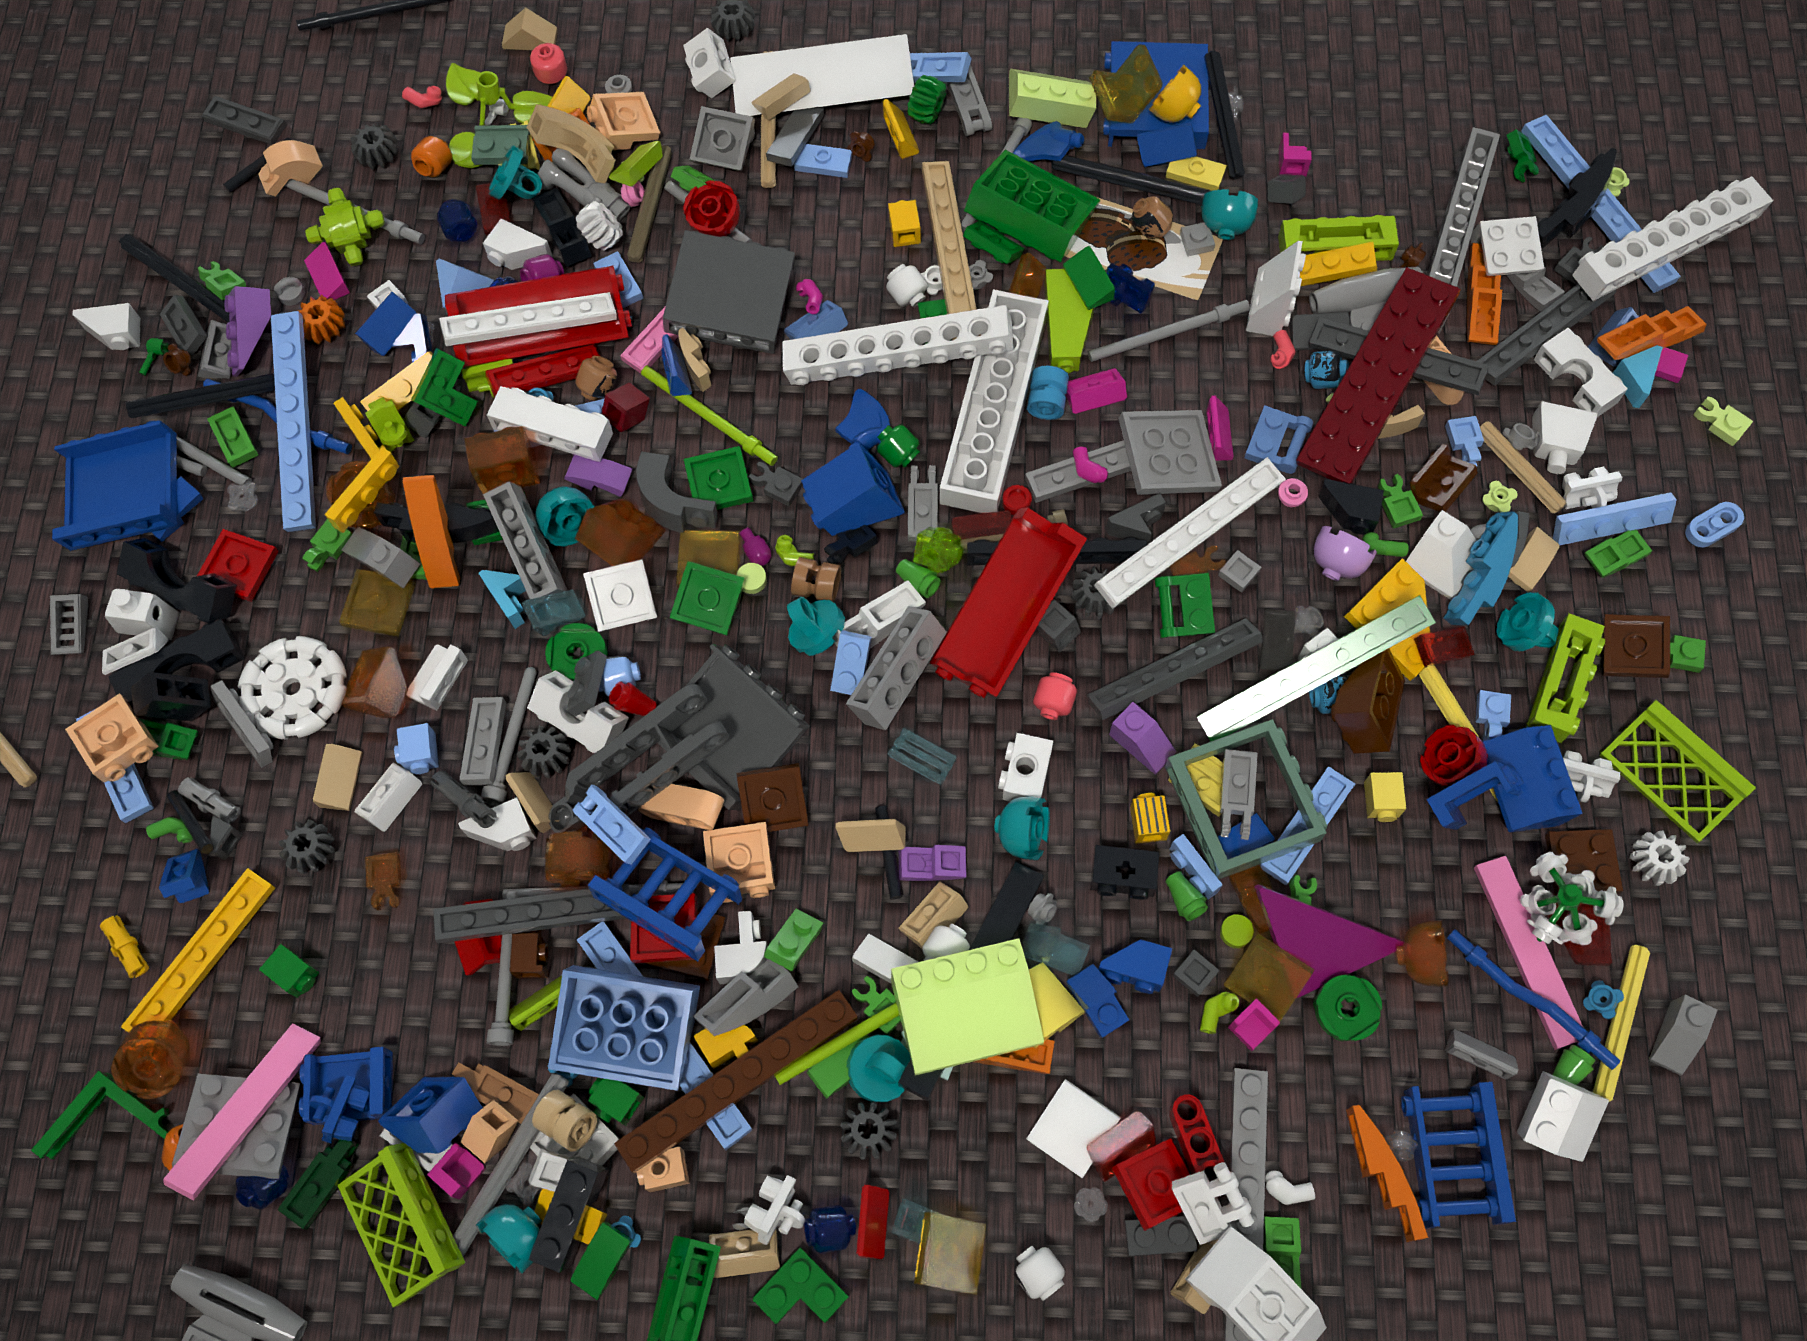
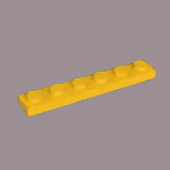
M247 868L122 1024L121 1028L144 1045L150 1047L276 887Z

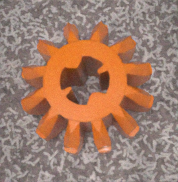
M321 295L315 300L310 296L309 303H301L302 310L298 311L303 315L305 339L308 341L314 340V342L320 344L323 339L331 343L333 335L340 337L339 329L345 328L343 320L345 314L333 298L327 300L326 297Z

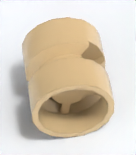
M553 1090L545 1095L537 1105L533 1113L532 1123L536 1129L553 1138L554 1141L570 1152L582 1148L589 1141L596 1128L597 1116L580 1103H576L575 1100L562 1091Z

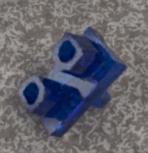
M1111 263L1106 270L1108 277L1115 287L1114 300L1111 303L1118 306L1123 302L1140 314L1143 313L1155 283L1148 278L1140 281L1132 276V268L1125 264L1117 266Z

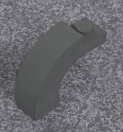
M641 451L636 471L642 504L651 518L663 527L680 533H684L686 524L700 528H715L718 520L716 502L684 497L673 492L668 487L673 474L670 456Z

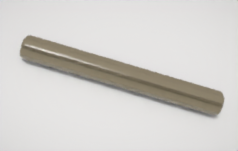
M661 145L663 157L650 170L627 253L630 262L641 263L643 261L672 155L669 146Z

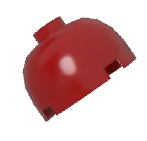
M710 180L705 182L706 185L700 188L696 186L691 189L685 198L683 211L686 221L693 231L717 237L727 236L732 233L739 223L741 211L738 198L731 187L721 181Z
M1447 725L1436 730L1426 740L1424 745L1427 748L1424 756L1421 755L1420 758L1423 772L1436 784L1448 788L1487 766L1488 754L1485 744L1469 728Z

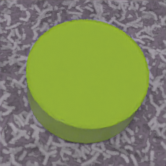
M1239 914L1227 917L1220 928L1221 939L1232 948L1246 946L1254 934L1251 921Z

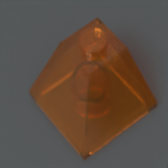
M389 646L363 650L346 686L347 689L342 706L382 719L395 718L405 707L406 700L404 698L408 691L395 650Z

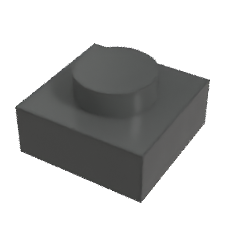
M1193 950L1173 974V977L1199 997L1220 970L1196 950Z

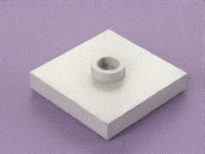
M643 559L583 573L598 632L657 618Z

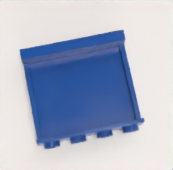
M1111 41L1110 53H1105L1104 69H1109V74H1105L1104 91H1109V96L1104 97V113H1108V118H1104L1103 135H1108V147H1112L1113 136L1137 137L1139 133L1191 122L1197 149L1206 148L1209 134L1208 74L1204 56L1208 53V44ZM1185 65L1196 75L1201 84V95L1197 101L1201 106L1191 119L1185 116L1179 122L1163 121L1150 112L1149 108L1168 82L1175 78L1178 74L1177 71Z
M149 421L143 425L124 427L118 431L96 434L94 437L71 440L66 444L55 446L54 450L66 458L65 517L63 527L52 529V540L72 551L177 526V433L162 421Z

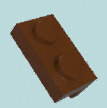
M1442 444L1436 452L1430 455L1422 469L1413 475L1410 482L1411 491L1418 504L1439 512L1442 510L1446 512L1477 475V466L1452 457L1449 445Z

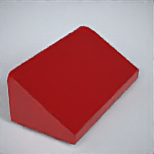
M871 1185L862 1186L856 1252L859 1258H884L889 1190Z

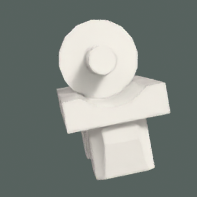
M1604 466L1594 468L1590 471L1588 478L1581 479L1576 472L1566 474L1562 482V488L1565 493L1564 500L1566 501L1565 509L1590 505L1592 508L1607 506V502L1617 499V487L1623 477L1619 471L1609 473Z
M1569 750L1563 756L1573 788L1578 792V801L1586 803L1590 795L1609 798L1614 785L1620 780V772L1613 770L1611 761L1600 758L1594 760L1592 765L1582 763L1580 753Z
M787 1175L784 1181L767 1176L764 1180L759 1196L772 1202L769 1210L767 1211L752 1204L744 1219V1224L758 1233L759 1242L765 1245L769 1243L780 1220L782 1223L778 1230L785 1235L788 1234L791 1227L802 1228L806 1221L804 1216L799 1213L803 1203L794 1199L791 1206L788 1207L795 1193L793 1187L796 1179Z

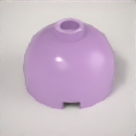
M1323 526L1314 545L1315 560L1317 564L1324 568L1322 574L1332 580L1339 581L1340 577L1352 579L1366 572L1377 551L1372 550L1368 552L1370 545L1341 530H1339L1337 535L1329 533L1332 527Z

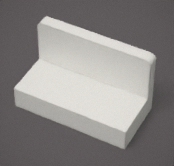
M451 644L448 649L435 645L406 691V695L437 711L468 661L462 650Z

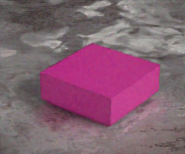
M1669 348L1662 349L1655 376L1678 383L1682 378L1688 355Z

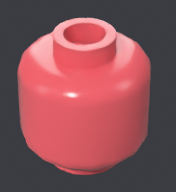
M543 43L536 46L531 52V66L535 77L540 82L555 84L566 76L568 70L564 53L559 46L552 43Z
M1052 672L1049 676L1040 679L1033 704L1041 710L1040 715L1042 717L1057 720L1058 716L1070 714L1077 694V688L1072 684L1073 680L1070 677Z

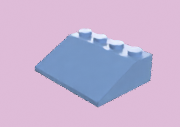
M575 965L564 969L548 1069L678 1091L695 1022L693 1016L697 1010L700 986Z

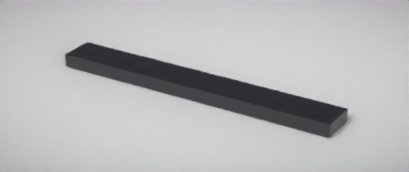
M1015 862L969 950L1012 940L1044 880V875ZM910 1059L898 1082V1086L928 1101L944 1069L915 1076Z

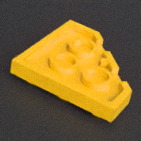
M1402 558L1344 617L1358 629L1418 595L1421 596L1427 606L1424 579ZM1430 626L1389 648L1401 673L1409 681L1414 679L1433 659Z

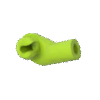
M782 535L778 537L775 546L776 553L786 565L795 566L799 557L814 560V553L798 552L792 544L790 536Z
M1221 992L1208 999L1204 1004L1200 1031L1216 1034L1219 1017L1235 1011L1239 1007L1237 995Z

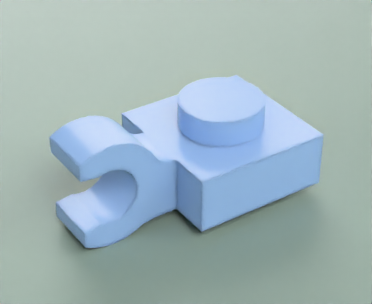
M1471 416L1447 420L1445 428L1452 450H1461L1462 460L1477 466L1476 461H1481L1478 447H1481L1484 442L1477 417Z
M1485 690L1478 692L1475 722L1484 724L1483 741L1501 736L1502 727L1509 725L1511 711L1510 694Z

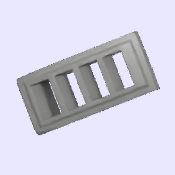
M82 594L50 596L51 655L84 653L88 615L87 596ZM74 606V611L65 612V607ZM74 617V622L63 623L64 618ZM74 629V634H62V630ZM74 640V645L61 646V641Z

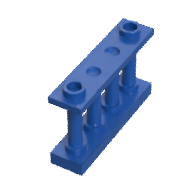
M650 828L641 829L651 840L632 864L623 862L611 879L607 878L606 881L595 875L588 884L593 898L698 962L705 952L701 940V932L726 898L731 899L737 904L742 901L739 884L729 875L723 874V876H720L661 841V837ZM648 850L663 859L638 894L629 896L622 891L623 888L621 886ZM676 866L689 874V876L665 909L659 910L657 913L648 907L649 904L647 902L672 868ZM701 881L716 891L690 927L686 926L683 929L674 923V917Z
M1479 1082L1471 1086V1092H1468V1096L1420 1098L1419 1086H1412L1405 1090V1096L1401 1097L1402 1112L1404 1116H1408L1420 1193V1200H1417V1204L1425 1229L1439 1227V1216L1487 1214L1488 1217L1492 1218L1493 1225L1516 1222L1493 1082ZM1469 1109L1472 1113L1474 1112L1476 1126H1474L1473 1130L1426 1132L1423 1112ZM1475 1144L1477 1147H1480L1482 1161H1479V1164L1431 1167L1428 1146ZM1481 1178L1483 1182H1486L1488 1196H1485V1199L1436 1201L1433 1181Z

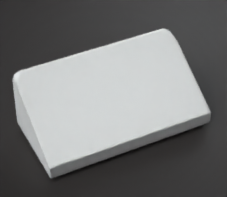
M155 627L103 650L102 673L107 675L158 652L168 642V638Z
M392 763L354 812L385 832L422 786V782L408 770Z
M871 934L866 936L852 956L854 963L891 983L892 968L918 962Z

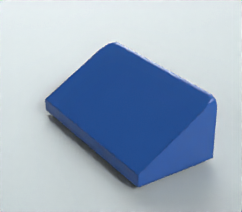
M1191 122L1137 134L1144 167L1191 158L1197 155L1196 139Z
M391 292L355 334L372 351L384 356L391 349L392 344L412 317L418 313L394 292Z
M668 334L663 335L661 357L670 394L672 396L692 394V389L683 354Z

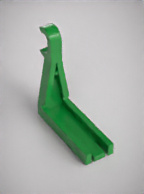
M98 1071L31 1151L41 1159L47 1156L54 1160L107 1096L164 1139L169 1131L163 1127L162 1121L169 1115V1109L162 1108L156 1112L114 1076Z

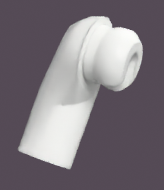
M1276 1170L1268 1172L1265 1176L1267 1191L1282 1204L1290 1205L1315 1199V1192L1311 1182L1293 1186L1283 1178L1281 1172Z

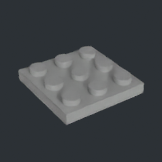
M1202 410L1122 412L1118 417L1137 495L1218 492L1222 487Z
M198 1073L172 1161V1168L247 1078ZM288 1083L216 1174L279 1179L301 1090L300 1083Z

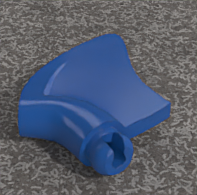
M1055 121L1032 133L1015 149L1013 154L1026 161L1040 159L1061 161L1069 149L1082 146L1084 136L1082 133H1076L1074 130L1062 128L1061 123Z
M857 389L854 393L848 415L835 430L841 437L851 443L849 448L860 443L869 451L873 446L881 442L877 437L890 425V422L881 404L866 391Z

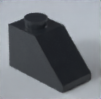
M1324 479L1318 497L1343 529L1351 530L1355 534L1364 535L1374 532L1379 522L1384 490Z

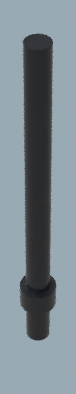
M394 0L330 14L327 11L316 13L315 17L296 20L299 31L317 27L326 29L331 28L332 24L450 0Z

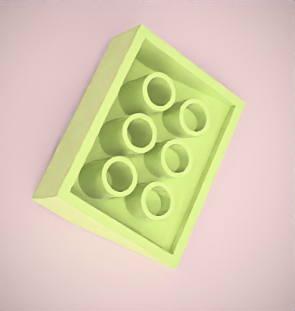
M1019 938L891 969V984L915 1076L1044 1044L1029 969Z

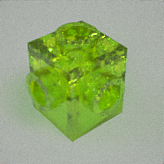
M944 527L926 528L917 534L913 562L928 566L929 570L938 573L949 570L961 560L963 548L960 546L962 536L952 534V530Z

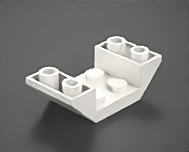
M1232 1227L1225 1231L1185 1278L1209 1305L1220 1308L1250 1341H1316L1326 1329L1318 1306L1271 1256Z

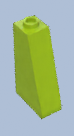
M1046 269L1044 287L1045 300L1049 301L1047 331L1050 366L1061 368L1067 373L1079 371L1095 308L1090 310L1086 308L1064 269Z

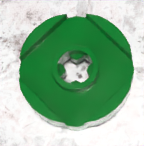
M583 623L568 624L560 628L561 631L555 637L552 635L548 640L545 650L546 661L551 670L558 671L573 682L576 675L574 671L575 666L582 657H587L597 650L608 656L607 646L602 636L594 628ZM576 647H580L581 652H584L583 656L579 659H573L572 656H569V653L574 652Z
M1339 975L1331 978L1320 987L1318 994L1313 1000V1006L1319 1025L1328 1035L1338 1041H1358L1370 1036L1378 1028L1382 1000L1376 988L1369 981L1355 976ZM1344 999L1347 1003L1352 1001L1355 1003L1356 1007L1353 1008V1017L1342 1013L1341 1008L1343 1005L1341 1002Z

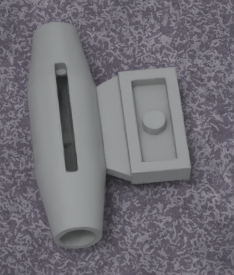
M1406 267L1382 269L1336 281L1310 293V308L1313 314L1350 312V326L1370 331ZM1408 267L1410 269L1423 273L1419 267Z
M184 1264L178 1270L171 1283V1290L204 1314L189 1325L181 1341H254V1338L263 1341H300L307 1328L306 1320L276 1298L226 1274Z

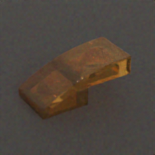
M1260 865L1228 876L1241 904L1258 933L1262 934L1268 931L1269 927L1254 886L1259 884L1272 890V883Z

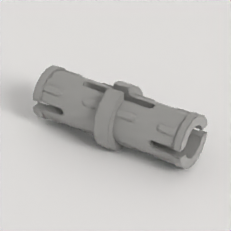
M192 777L184 779L178 788V793L198 804V808L204 813L210 812L228 824H232L240 814V808L222 798L219 791L213 788L208 789Z

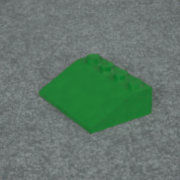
M1005 149L973 184L964 211L971 214L976 220L984 221L995 227L999 232L1016 238L1023 245L1033 247L1044 253L1046 257L1061 262L1075 244L1099 205L1100 199Z

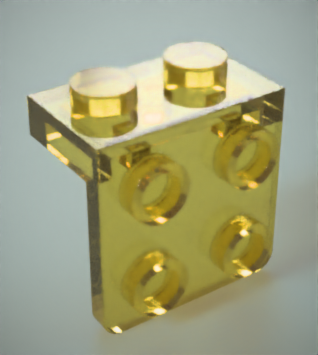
M1142 44L1136 46L1116 73L1094 70L1089 77L1107 120L1133 123L1160 91L1163 84L1147 47Z

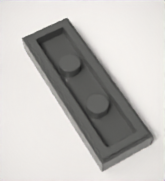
M217 96L213 97L202 114V118L207 123L270 145L276 143L287 126L284 119Z
M815 107L794 110L766 152L767 161L792 166L824 116L823 108Z

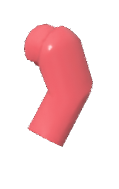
M1280 330L1273 335L1278 350L1275 354L1272 353L1270 360L1277 369L1287 367L1296 353L1286 330Z

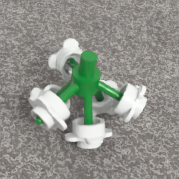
M1553 852L1545 853L1536 860V865L1530 869V873L1532 876L1540 875L1542 880L1547 883L1555 881L1560 889L1558 894L1553 896L1543 886L1536 885L1532 888L1531 893L1521 896V905L1531 914V920L1528 919L1527 922L1535 927L1532 934L1537 937L1539 942L1544 941L1547 944H1550L1553 939L1561 945L1563 942L1568 941L1580 945H1588L1592 942V932L1597 930L1598 926L1594 920H1590L1586 915L1578 913L1577 908L1580 903L1593 905L1594 914L1605 918L1607 925H1612L1615 917H1619L1623 911L1622 897L1617 895L1616 888L1610 886L1607 891L1601 890L1598 892L1593 883L1595 875L1589 870H1584L1581 874L1576 875L1566 873L1567 868L1565 864L1568 862L1566 855L1558 856L1554 855ZM1568 910L1571 914L1563 920L1562 929L1555 923L1563 912ZM1553 914V915L1550 917V919H1547V918L1545 917V916H1547V915Z

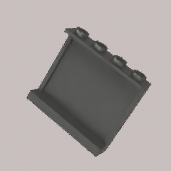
M685 230L663 315L664 332L679 335L678 330L683 327L689 335L694 334L701 340L775 354L779 324L791 272L794 270L795 252L782 247L771 248L762 246L757 242L737 241L728 236L717 237L702 234L698 231Z
M711 644L709 647L714 652L686 685H699L707 698V703L700 711L674 729L671 734L678 744L690 734L695 735L704 727L716 723V720L721 721L729 734V739L723 746L688 772L708 791L721 796L725 800L723 805L728 810L740 811L742 805L736 773L776 767L810 725L803 720L805 714L793 704L788 706L781 700L783 694L771 684L766 686L759 680L761 674L749 664L744 666L738 661L737 658L740 655L727 644L724 646ZM658 741L657 743L665 749L661 741Z

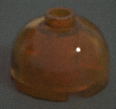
M1442 920L1427 921L1412 926L1404 935L1403 946H1397L1398 965H1405L1408 976L1418 984L1429 987L1449 986L1448 971L1445 968L1447 966V952Z

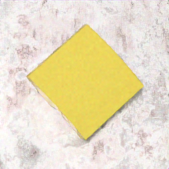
M1042 962L1029 969L1044 1041H1046L1057 1031L1061 1032L1083 1015L1085 1011Z

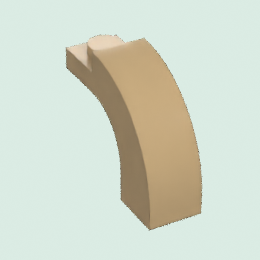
M536 104L527 125V129L536 143L569 151L585 165L595 182L606 183L615 163V159L611 155L614 148L612 143L597 129L583 120L561 110Z

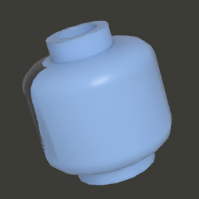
M625 654L607 658L599 692L604 691L609 697L611 690L618 682L625 684L630 682L636 687V681L641 680L638 663H632L631 659Z

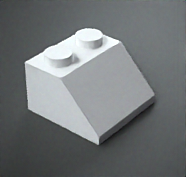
M1543 1071L1517 1133L1524 1141L1558 1156L1583 1162L1609 1100Z

